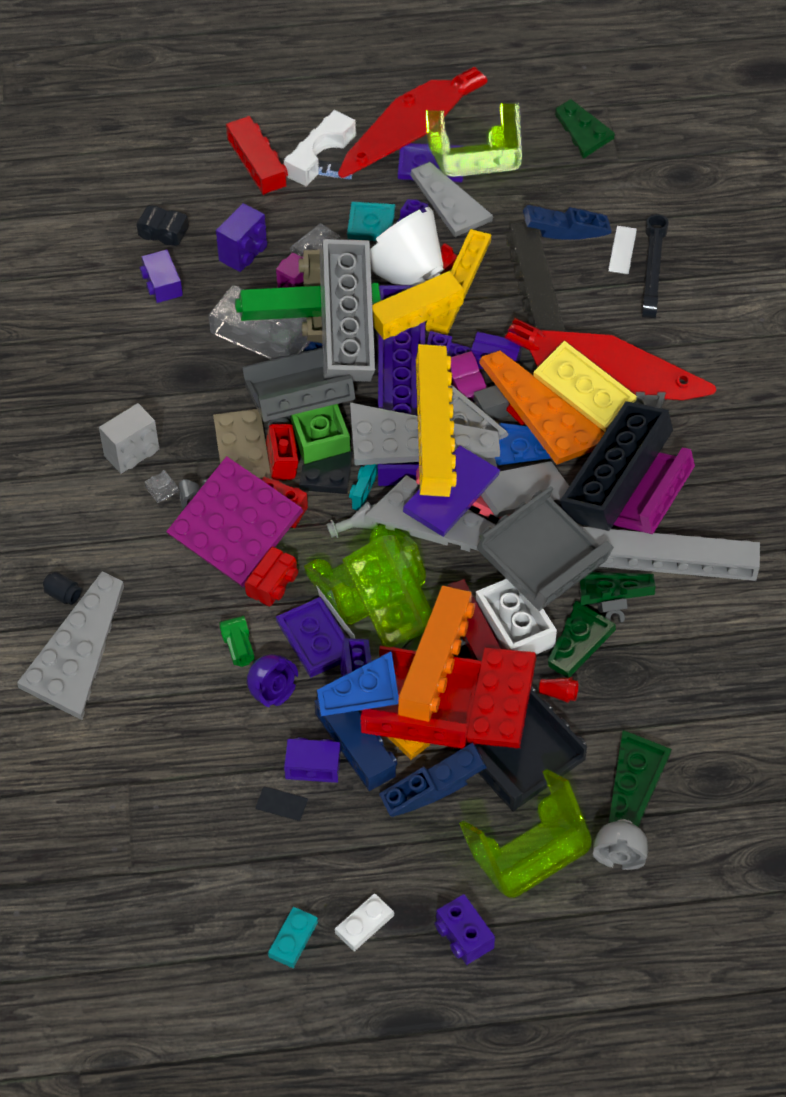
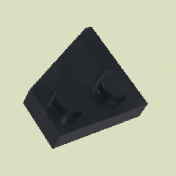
M345 452L302 465L299 488L303 491L347 494L353 452Z

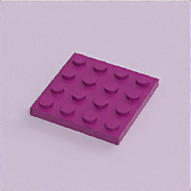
M226 456L166 532L243 588L246 580L268 550L279 543L301 515L303 509Z

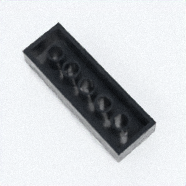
M628 401L624 403L560 500L562 509L577 524L610 531L673 432L669 410Z

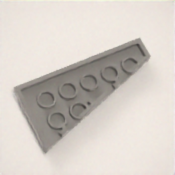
M350 403L355 465L419 462L417 416ZM454 423V433L451 435V437L455 438L454 451L459 446H462L480 458L500 457L498 432Z

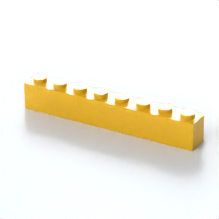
M418 344L416 388L420 495L450 497L451 487L456 486L457 473L452 472V469H455L456 455L451 454L455 448V438L451 437L454 433V421H450L453 417V404H449V402H452L453 390L448 388V386H451L452 372H448L451 367V356H447L446 346Z

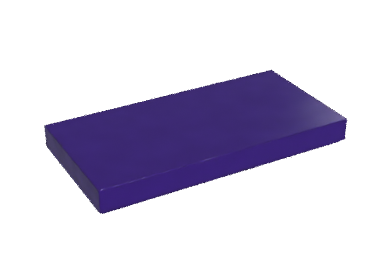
M459 446L452 453L456 455L455 469H452V472L457 473L456 486L451 487L450 497L420 495L419 489L403 507L405 514L442 537L449 532L500 473V469L462 446Z

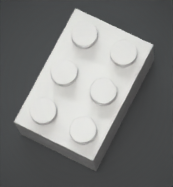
M507 579L476 591V603L501 649L539 654L555 646L557 630L544 609L538 611Z

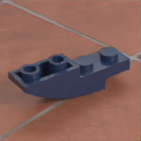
M526 205L523 209L527 227L540 229L542 237L579 240L601 237L612 232L607 215L572 207H569L565 213Z
M471 743L428 770L422 767L379 795L389 815L394 817L431 804L468 785L467 779L484 770L487 766L477 747Z

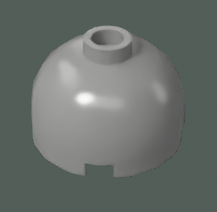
M620 819L604 825L597 833L593 845L594 858L598 862L612 868L613 864L616 863L622 864L623 870L638 869L645 865L648 855V843L645 833L626 819Z

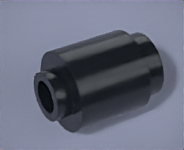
M57 571L48 574L43 582L44 593L63 604H75L82 592V588L78 586L77 582Z

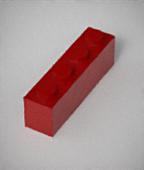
M250 116L226 124L227 140L261 193L264 195L286 187L287 168L279 162L276 151L271 150L269 141L266 136H262L259 125L254 123Z

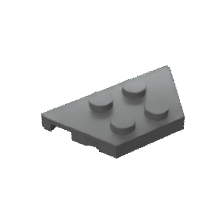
M448 386V388L453 390L452 402H449V404H453V417L450 421H454L456 424L498 432L499 440L509 435L505 429L454 386Z

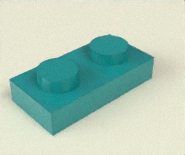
M378 464L360 467L357 478L358 482L356 485H352L349 498L352 499V509L358 511L365 504L378 476Z
M293 907L268 952L269 958L294 968L318 923V917Z

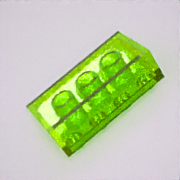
M396 535L380 536L342 559L383 646L394 647L424 633L432 610Z

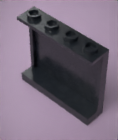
M532 685L520 748L474 744L487 766L478 774L512 811L518 809L585 761L587 745L584 739L579 735L576 736L570 730L566 720L562 717L559 718L553 712L551 705L536 694ZM454 747L457 751H460L462 749Z

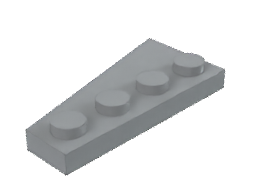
M431 162L411 170L412 178L454 237L493 220L491 213Z

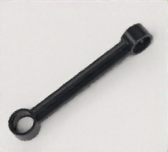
M653 214L646 221L645 232L649 237L642 318L656 319L662 240L667 235L669 224L668 219L660 214ZM653 225H659V226H661L662 228H654V227H652V226H653Z

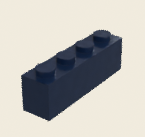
M318 699L314 701L315 715L333 741L340 742L342 754L368 791L396 777L397 760L391 751L387 752L385 750L381 736L361 733V713L359 711L321 717Z

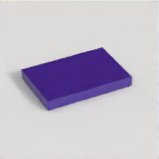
M409 143L400 148L398 179L414 180L411 176V170L431 162L453 182H463L465 146Z
M321 597L276 616V622L310 678L340 665L343 638L346 637Z

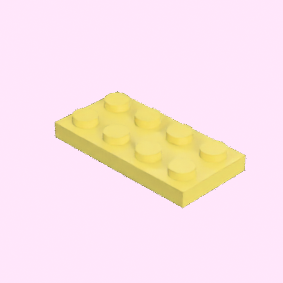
M565 341L534 371L533 375L604 432H606L626 401L634 403L637 398L636 395Z

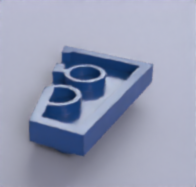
M499 423L509 435L499 440L500 457H495L497 466L551 458L527 426Z
M392 652L316 690L320 716L399 704Z

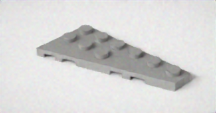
M407 475L364 516V523L372 525L373 522L386 525V529L393 531L395 528L409 531L411 536L443 545H448V543L460 545L461 550L468 552L471 549L477 550L480 542L479 536L487 527L493 528L496 526L472 511L467 510L449 532L442 537L403 512L404 505L420 489V485L416 483V480Z
M103 571L100 573L17 682L19 689L83 720L86 702L89 700L91 686L94 678H96L106 646V638L112 627L111 622L123 592V581Z

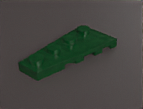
M623 730L609 823L626 819L639 827L672 749Z

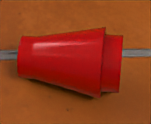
M572 677L541 679L539 693L567 703L570 700L576 701L578 681L573 680Z

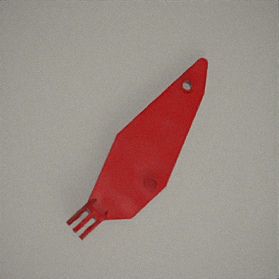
M473 67L457 75L452 80H430L396 98L346 154L338 171V176L346 178L432 132L464 95L477 90L487 83L486 76Z
M514 318L504 337L529 350L537 367L565 341L634 395H636V392H645V395H657L658 392H666L665 399L688 400L713 395L716 392L714 384L613 335L540 330ZM679 380H684L686 384H681Z

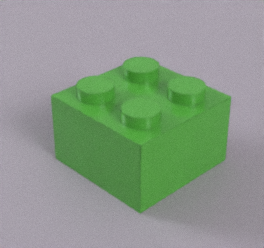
M338 404L291 415L294 437L304 465L350 451V436Z

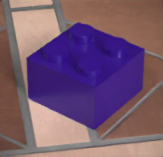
M243 203L216 230L220 262L241 272L252 263L253 259L260 252L265 250L267 246L265 214Z

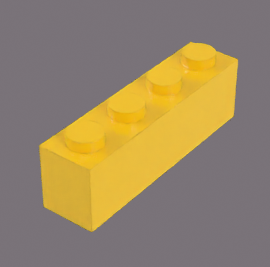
M450 271L373 304V327L383 340L396 336L402 331L416 327L422 322L436 318L442 313L463 305L464 289Z

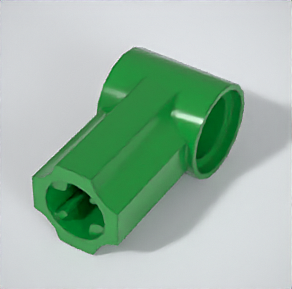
M240 616L220 621L219 626L224 643L228 645L233 665L240 667L249 665L255 659L248 638L249 631L245 617Z

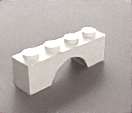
M336 110L329 116H326L322 123L316 129H313L310 135L300 142L291 154L286 156L284 165L288 171L287 177L307 186L319 174L318 158L316 155L327 148H344L356 136L355 120Z

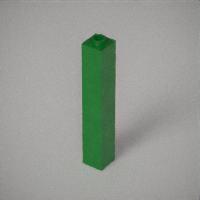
M371 283L372 305L381 301L378 283ZM321 286L240 290L239 299H235L236 313H240L241 321L322 317Z

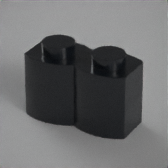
M147 206L136 226L138 235L145 240H159L165 245L178 246L189 228L187 215L181 212L166 211L157 206Z

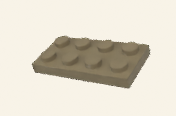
M253 409L213 415L220 464L227 456L262 480L263 477L271 479L262 418L258 410Z

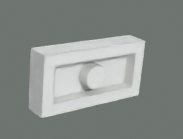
M374 893L335 928V934L355 951L394 916V911Z

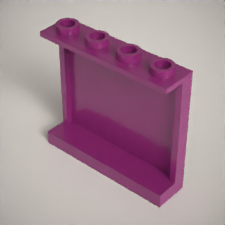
M682 447L677 456L659 453L613 525L653 534L695 467L691 449Z

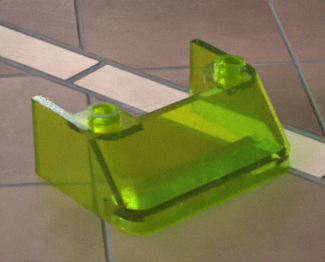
M501 103L502 125L493 126L489 129L487 144L450 148L449 137L445 134L444 111H426L428 146L444 175L457 177L513 171L521 166L522 145L519 104Z
M548 769L544 770L543 774L551 795L543 799L539 804L538 815L541 823L499 849L497 842L490 837H485L483 831L464 820L459 823L474 859L497 889L509 898L520 896L589 851L592 844L590 833L569 781Z

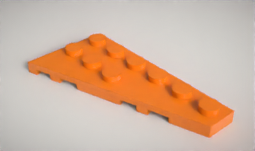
M502 351L481 357L479 364L556 465L594 450L605 433L601 428Z

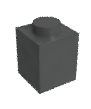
M496 385L474 392L473 403L490 418L497 420L508 416L506 409L509 406V402Z

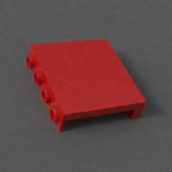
M380 646L379 658L392 652L399 696L417 651ZM453 657L454 667L452 673H447L446 675L447 686L445 692L440 693L438 696L440 697L437 713H432L429 722L398 715V704L362 710L361 733L463 749L467 742V733L482 661Z

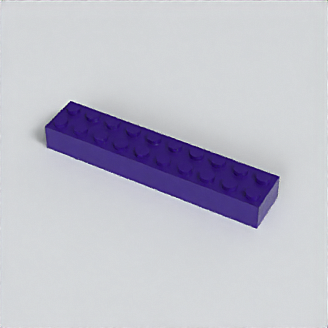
M379 286L380 300H385L414 286ZM425 322L384 340L379 335L378 408L417 416L416 356L418 344L425 345ZM419 462L378 464V486H396L406 475L416 480Z

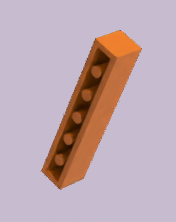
M447 586L441 587L399 695L398 715L429 722L432 713H437L440 704V697L438 696L440 693L445 692L447 686L446 675L447 673H452L454 667L453 656L454 654H459L461 648L460 637H465L468 628L467 619L472 618L475 603H471L472 592Z

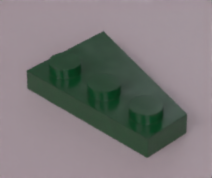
M572 99L555 109L557 119L565 131L571 135L572 142L580 149V155L583 159L614 139L615 132Z
M590 573L579 581L581 605L655 595L654 574Z
M576 601L573 606V612L565 623V629L561 637L558 638L548 659V666L566 678L571 677L616 631V624Z

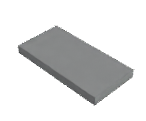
M550 461L501 471L499 476L482 493L481 497L495 517L498 518L506 514H513L514 510L522 502L527 504L539 490L545 491L550 486L554 488L550 498L557 505L561 504L560 500L569 488V485Z

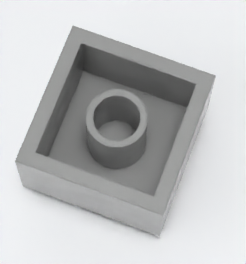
M139 403L99 427L104 457L120 474L128 469H132L137 463L153 456L160 450L155 420Z

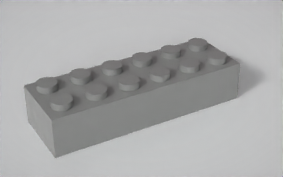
M323 239L319 255L324 380L350 374L353 381L371 382L375 372L370 243L369 241Z

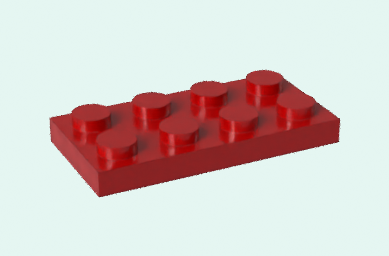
M484 648L467 733L468 743L520 748L536 663L535 652Z

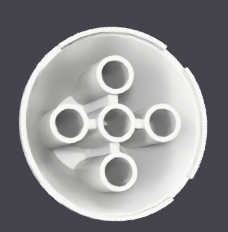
M430 207L425 208L427 212L422 213L418 210L408 215L376 238L378 243L370 249L371 272L396 286H416L440 275L444 270L434 213Z

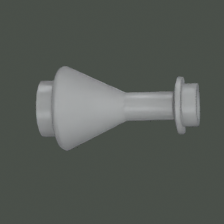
M366 502L351 518L334 523L333 520H330L331 523L326 525L331 538L335 536L339 538V532L353 527L378 529L379 523L373 522L372 525L364 523V516L376 504L370 505L369 502Z

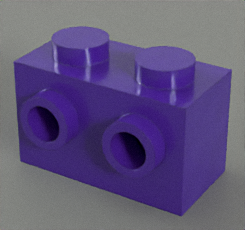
M465 894L436 910L435 927L442 937L446 936L451 942L450 948L453 954L458 959L462 958L466 965L494 949L495 936Z

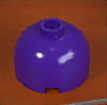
M269 654L260 657L250 667L247 675V686L250 694L266 707H270L269 705L272 704L276 706L281 705L295 690L296 685L293 682L295 676L298 677L297 667L290 660L280 655Z

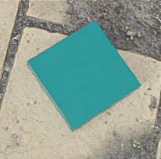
M352 202L347 239L377 241L376 238L393 226L395 204Z

